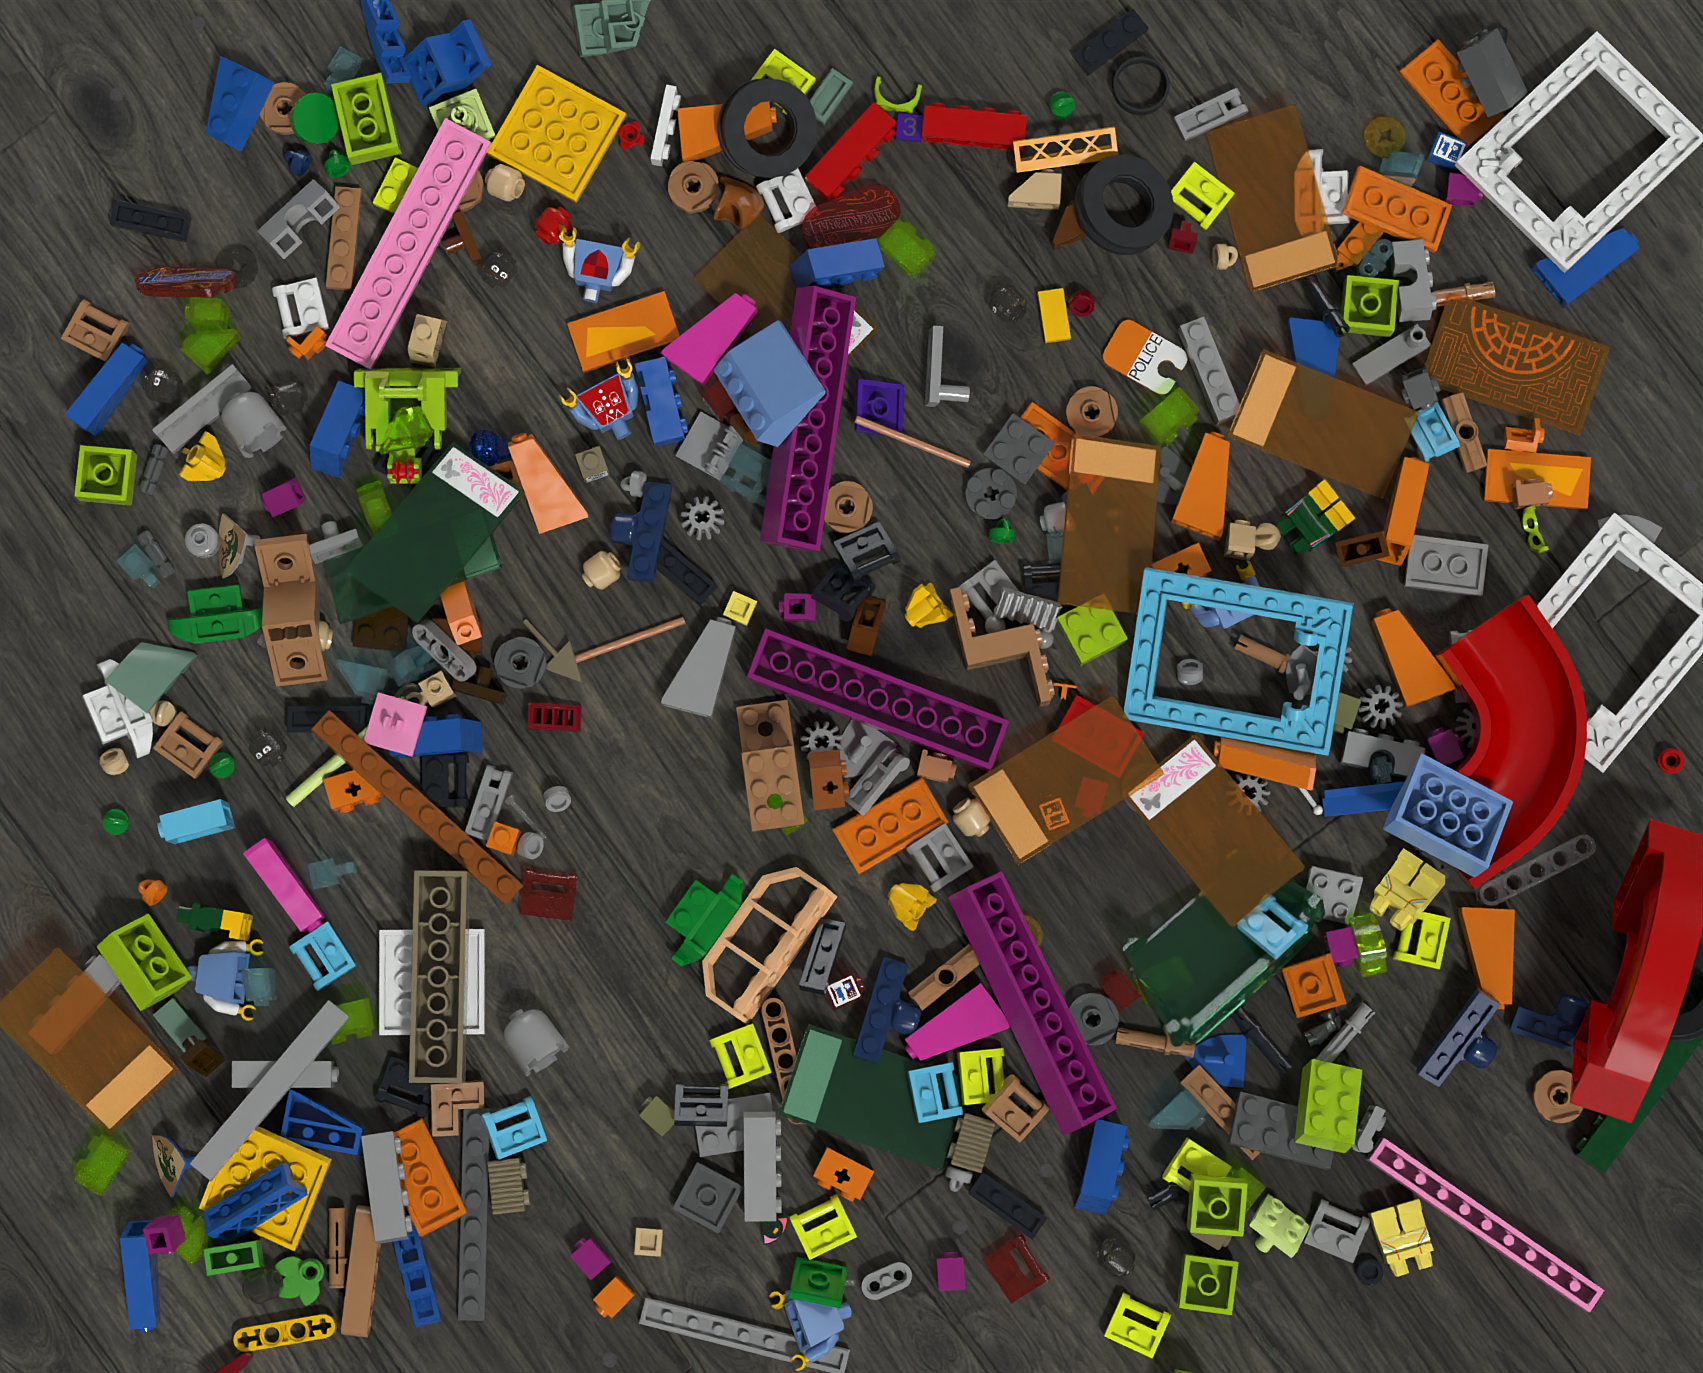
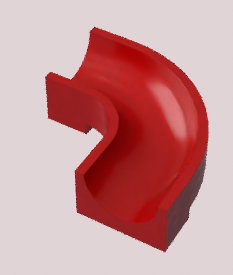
M1529 595L1518 598L1435 655V658L1452 680L1457 690L1469 703L1475 721V735L1470 752L1454 771L1513 801L1488 869L1473 877L1454 867L1465 885L1473 889L1523 856L1551 830L1573 795L1585 758L1587 713L1578 674L1559 637Z
M1650 819L1613 900L1612 930L1627 934L1625 952L1615 987L1607 1005L1594 1000L1591 1001L1574 1038L1570 1092L1571 1104L1632 1123L1672 1033L1699 945L1703 927V835Z

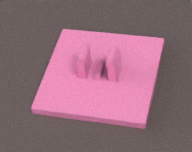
M378 692L364 742L413 757L427 706Z

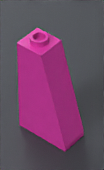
M735 293L665 347L661 355L705 386L714 374V367L732 349L758 313L757 308L754 306L756 302L746 294H743L741 297Z
M264 838L243 853L301 932L308 930L311 933L323 925L321 920L326 918L273 841Z
M980 983L906 1038L907 1045L904 1048L912 1059L918 1057L921 1061L1010 1028L1006 1016Z

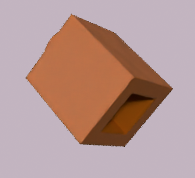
M494 822L486 847L514 856L522 832Z
M616 1276L593 1299L597 1303L594 1308L604 1318L607 1315L613 1318L635 1293Z

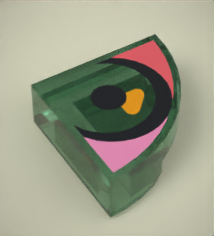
M788 1216L776 1217V1221H762L764 1245L777 1241L784 1234L788 1225Z

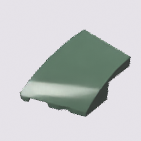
M601 0L599 3L574 5L572 11L579 56L589 57L609 54L636 47L651 0Z
M141 642L116 667L105 682L144 712L149 713L161 696L167 693L181 673L183 674L198 655L194 652Z

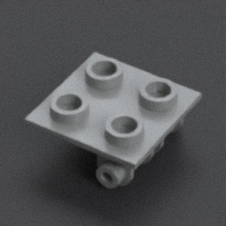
M700 412L678 450L676 457L721 481L743 439L732 426L728 427Z
M1312 866L1308 872V883L1300 914L1351 925L1363 877Z

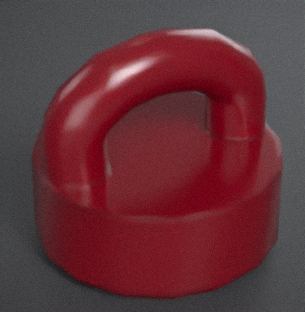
M1077 291L1070 296L1069 308L1076 316H1088L1094 311L1095 298L1091 293Z

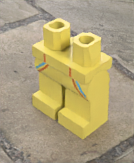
M1403 848L1392 868L1375 888L1370 911L1381 917L1387 908L1391 909L1395 914L1390 919V923L1401 931L1409 923H1415L1418 916L1421 915L1445 885V875L1427 863L1423 866L1421 859Z
M1414 1199L1394 1205V1207L1368 1213L1384 1263L1389 1264L1394 1277L1409 1273L1405 1261L1407 1258L1414 1257L1418 1270L1433 1266L1430 1252L1434 1250L1422 1214L1420 1199Z

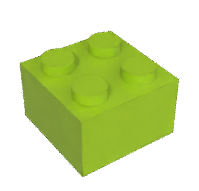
M1347 275L1343 282L1341 316L1350 327L1348 333L1391 337L1395 330L1399 280Z
M80 445L74 496L80 501L132 506L137 454L128 449Z
M1104 594L1057 617V624L1080 666L1126 643L1128 640Z
M1191 1174L1187 1228L1190 1233L1243 1237L1248 1187L1245 1179Z
M1183 1253L1177 1307L1232 1315L1239 1262Z

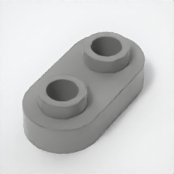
M895 1262L872 1272L863 1279L862 1292L867 1298L878 1300L899 1291L910 1284L912 1280L911 1269L905 1263ZM901 1270L904 1273L903 1279L896 1280L894 1272ZM872 1281H877L880 1284V1288L877 1291L870 1289L869 1285Z

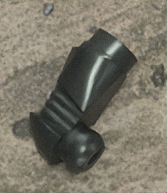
M1333 1008L1323 1010L1321 1016L1324 1020L1302 1033L1309 1047L1317 1044L1320 1045L1329 1034L1335 1030H1340L1341 1018L1339 1013L1335 1014Z

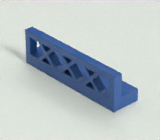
M1404 782L1320 791L1323 817L1390 810Z
M283 1162L203 1212L206 1235L228 1245L307 1196V1188L293 1181L290 1166ZM290 1190L294 1192V1193L289 1194V1195H284L285 1193H287V1192L290 1191ZM253 1217L250 1220H243L245 1218ZM226 1230H233L228 1234L223 1233Z

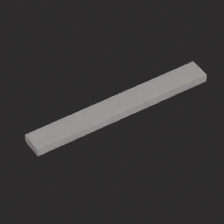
M328 1000L192 1160L190 1165L209 1181H212L348 1021L349 1016Z
M645 1298L639 1324L803 1365L801 1358L797 1357L791 1361V1358L795 1355H805V1351L800 1352L795 1335ZM834 1346L827 1355L812 1363L810 1361L807 1362L806 1367L830 1373H844L850 1349Z

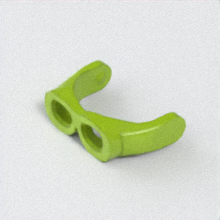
M877 76L874 89L876 104L884 111L895 110L897 113L912 114L913 109L919 102L922 85L918 84L917 93L913 100L905 104L895 105L886 101L879 92L881 77Z
M1534 505L1523 510L1521 523L1523 529L1530 534L1527 540L1529 548L1535 553L1540 554L1548 551L1549 548L1545 546L1542 535L1538 531V522L1535 515L1536 508ZM1528 519H1532V520H1533V523H1534V528H1533V529H1530V528L1528 527V525H1527V520H1528ZM1533 536L1538 537L1540 545L1533 543Z

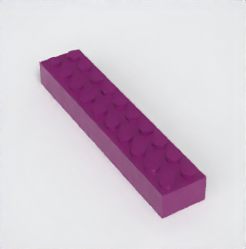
M817 286L801 287L796 290L790 336L826 393L778 447L774 446L760 537L761 543L802 552L820 551L856 297Z
M765 629L747 675L748 681L988 772L992 769L1009 721L768 629Z
M1001 871L949 896L952 907L1062 1135L1080 1129L1116 1110L1117 1107L1003 872Z

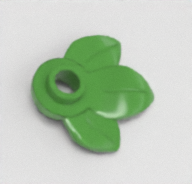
M292 1256L281 1260L275 1265V1269L285 1276L279 1289L280 1297L295 1298L300 1296L305 1306L317 1299L320 1293L319 1282L324 1276V1267L319 1260L309 1258L303 1261ZM310 1266L316 1270V1274L313 1277L307 1274V1269Z

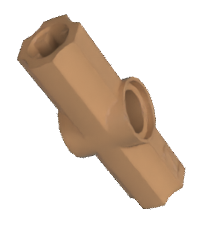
M1464 393L1442 399L1441 402L1447 420L1459 440L1460 447L1457 448L1464 472L1468 473L1488 466L1478 438V427L1472 420ZM1460 427L1468 429V439H1463L1460 436Z
M970 944L965 946L908 992L921 1011L980 965ZM947 970L952 974L953 979L950 984H942L938 975L941 971Z

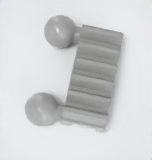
M1002 587L1000 591L1001 597L997 607L995 606L994 614L985 622L987 633L1004 631L1005 621L1003 617H1007L1012 621L1017 620L1028 625L1034 624L1041 628L1040 633L1043 644L1040 649L1049 648L1054 641L1051 631L1055 628L1057 617L1062 608L1061 604Z

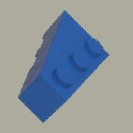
M220 56L206 135L242 152L275 82Z
M876 238L808 249L789 268L795 289L797 290V288L809 286L827 289L858 280H873L878 277L877 274L885 266Z
M665 357L636 363L635 367L654 446L659 447L684 441L683 433H687L688 428L685 417H679L678 408H682L679 392L674 393L672 387L673 383H677L674 369H668Z
M340 381L337 382L310 443L311 469L337 478L341 477L353 441L359 434L361 419L365 416L364 389Z
M460 714L445 715V720H437V717H424L413 757L434 756L435 754L446 753L456 755L458 752L483 753L481 722L461 719ZM390 750V756L393 757H412Z
M289 1089L281 1137L299 1145L353 1155L362 1154L361 1136H365L366 1128L296 1089Z
M1099 1119L1095 1121L1086 1155L1084 1173L1080 1181V1192L1074 1208L1105 1215L1112 1200H1117L1120 1185L1115 1183L1117 1175L1122 1176L1125 1164L1124 1160H1120L1122 1150L1127 1151L1130 1136L1126 1135L1127 1126Z

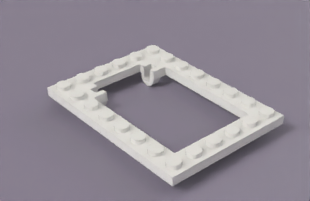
M1596 32L1456 162L1455 166L1545 255L1566 273L1703 143V134L1609 42ZM1596 69L1668 140L1585 218L1572 206H1569L1555 222H1552L1506 177L1513 167L1516 168L1523 160L1511 147Z
M1616 513L1611 515L1538 603V609L1552 629L1617 550L1699 616L1616 715L1603 705H1600L1594 716L1587 720V742L1584 759L1602 773L1703 654V583Z

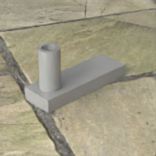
M1416 324L1355 361L1351 366L1365 387L1425 351L1431 344L1426 338L1425 331Z
M932 326L928 330L925 406L930 407L938 405L940 400L968 402L970 395L969 387L941 385L943 326Z

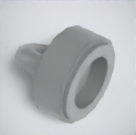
M633 471L631 476L621 481L620 486L623 490L630 491L631 496L642 497L647 476L645 472Z
M1195 659L1181 661L1177 666L1179 682L1185 685L1200 683L1203 679L1202 663Z
M564 786L552 787L543 794L545 805L552 812H561L569 807L571 803L570 794Z
M532 832L525 833L518 841L517 853L529 859L537 858L544 847L542 837Z
M950 1165L947 1167L945 1176L951 1178L949 1183L950 1190L957 1192L961 1189L963 1183L971 1182L973 1174L964 1168Z

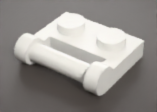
M798 168L787 175L775 177L756 186L758 192L763 195L776 223L774 227L777 233L786 231L814 218L817 207ZM777 187L792 216L789 219L784 218L772 192Z
M317 278L272 288L273 296L277 298L284 329L282 333L284 339L288 336L294 338L310 334L316 326L321 330L330 329ZM293 293L301 321V326L294 327L287 295Z

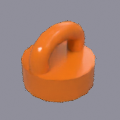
M148 879L139 884L138 891L142 894V900L149 906H153L165 896L167 886L161 880L154 881Z

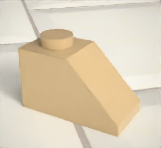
M1043 169L1041 173L1036 172L1009 196L1008 207L1059 210L1061 174H1056V171L1051 169Z
M1235 520V523H1230L1227 529L1223 557L1249 561L1255 552L1256 527L1250 526V522Z

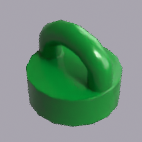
M1066 92L1054 94L1049 103L1052 115L1060 119L1069 117L1075 107L1074 98Z
M335 149L330 151L329 158L324 164L325 172L331 178L342 177L351 168L348 158L345 155H340Z
M1006 518L1000 519L995 528L989 530V540L991 542L1008 544L1015 541V531L1009 529V521Z
M217 753L211 757L209 770L213 776L219 779H226L234 774L236 763L231 755Z
M119 809L108 811L102 819L103 827L109 834L122 835L130 826V818L124 811Z

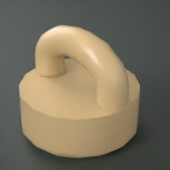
M1216 244L1213 247L1212 261L1216 270H1226L1227 267L1232 266L1236 262L1238 251L1235 247L1227 246L1226 244Z
M1270 523L1260 524L1256 529L1255 546L1264 550H1270L1277 546L1281 538L1278 528Z
M161 700L150 710V716L155 724L167 727L177 716V710L172 703Z
M120 748L107 750L99 759L103 770L111 775L120 774L126 771L129 766L127 758Z

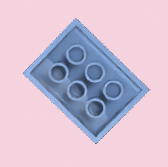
M778 320L728 351L713 369L756 440L776 447L783 442L826 393L786 328Z
M1421 753L1390 809L1383 830L1476 877L1489 867L1513 801Z

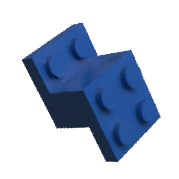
M471 20L462 21L450 33L426 37L404 58L412 75L410 83L422 107L433 103L442 93L466 89L492 65Z

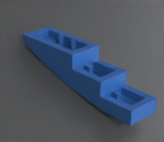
M361 0L369 39L385 83L409 82L412 75L403 57L406 48L397 30L400 21L390 0Z
M412 1221L413 1231L408 1232L409 1239L393 1241L406 1295L410 1303L414 1325L418 1328L442 1321L423 1242Z

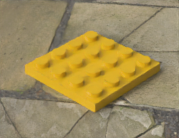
M537 65L493 140L487 154L577 203L627 114Z
M258 1126L216 1177L209 1181L199 1209L204 1211L210 1209L284 1162L291 1168L293 1181L307 1188L308 1195L255 1227L251 1232L295 1251L332 1159ZM290 1190V1191H288L287 1193H285L284 1195H289V1194H292V1193H294V1192ZM253 1217L245 1218L243 1220H250Z

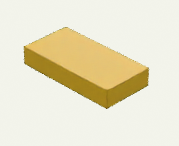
M1063 288L1039 291L1037 294L1045 343L1071 340Z

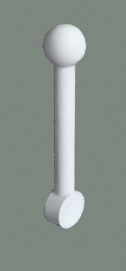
M1299 788L1313 807V813L1316 815L1322 814V806L1316 804L1306 789Z

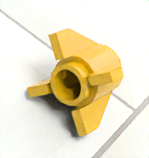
M205 431L199 440V443L203 446L197 444L191 450L184 448L182 451L187 455L186 462L189 463V466L185 464L178 475L187 481H211L215 478H220L226 470L225 458L216 438Z
M931 582L926 586L921 584L915 588L905 607L907 612L905 618L913 627L917 625L919 628H922L928 624L946 621L953 616L952 611L943 604L936 594Z
M905 883L894 885L888 893V904L891 906L896 918L903 922L904 926L914 931L916 930L918 919L923 915L926 908L936 903L937 899L929 894V891L921 885Z

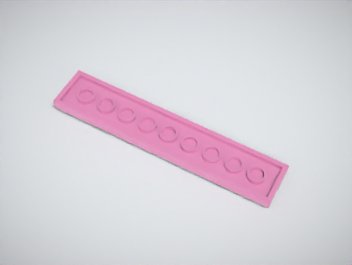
M446 118L444 119L325 346L368 369L374 367L452 220L453 214L456 212L492 144L490 141Z

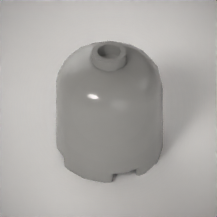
M255 392L235 393L228 398V403L222 411L221 421L245 458L253 457L252 452L259 449L266 452L282 439L280 432L285 431L287 428L260 394Z
M520 1009L509 1017L510 1022L503 1032V1039L526 1076L531 1074L530 1071L532 1069L537 1073L557 1060L555 1054L560 1050L564 1053L568 1050L569 1045L542 1011L531 1009L523 1012Z

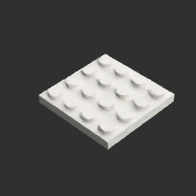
M469 929L467 1034H485V929ZM380 930L379 1035H410L413 930Z

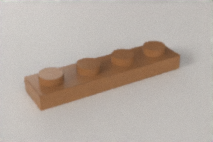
M336 186L334 200L340 208L333 214L326 288L353 291L362 189Z
M1198 1065L1179 1083L1229 1136L1236 1104L1208 1073ZM1240 1147L1251 1160L1261 1153Z

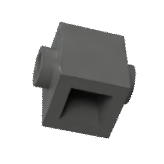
M1427 367L1402 375L1405 388L1401 391L1406 404L1411 403L1414 410L1417 408L1425 410L1435 405L1434 402L1438 401L1437 392L1441 391L1436 377H1430Z

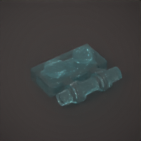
M740 443L728 464V467L736 471L733 478L724 473L719 482L727 486V490L734 493L736 491L748 498V502L752 504L757 503L765 507L766 496L762 495L761 491L764 487L768 489L772 461ZM743 476L756 482L753 489L741 483Z

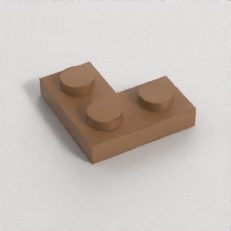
M483 1080L465 1081V1083H430L432 1137L459 1135L458 1109L484 1108Z

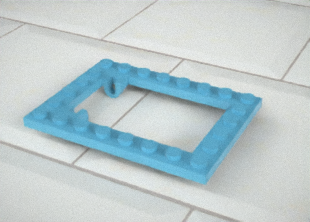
M1146 567L1142 581L1123 719L1329 756L1354 603ZM1167 600L1296 622L1294 640L1297 643L1307 646L1320 644L1310 706L1302 705L1301 709L1292 708V703L1285 702L1280 719L1153 696ZM1304 631L1313 632V634H1306V633H1303V632H1304Z

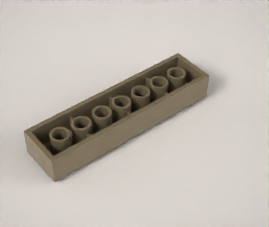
M414 871L409 1083H465L470 873L467 871Z

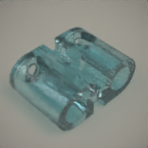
M1387 239L1377 241L1370 252H1366L1362 257L1363 261L1357 268L1355 276L1375 278L1379 271L1382 272L1386 267L1385 263L1393 252L1392 243Z

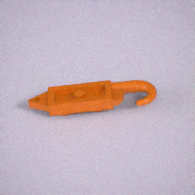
M1359 222L1336 250L1338 253L1336 272L1351 266L1357 267L1384 232Z

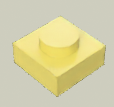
M733 591L723 616L747 626L757 601Z

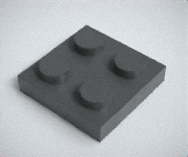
M1013 413L987 448L983 457L1025 486L1055 443Z
M697 1162L672 1209L719 1234L744 1186Z

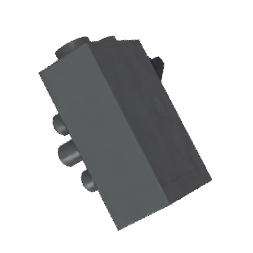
M1500 26L1489 32L1487 28L1476 32L1472 38L1463 43L1464 47L1457 52L1461 63H1458L1457 68L1459 72H1466L1468 75L1461 79V85L1464 88L1473 86L1470 89V95L1473 98H1479L1487 117L1510 109L1528 93L1506 47L1508 30Z

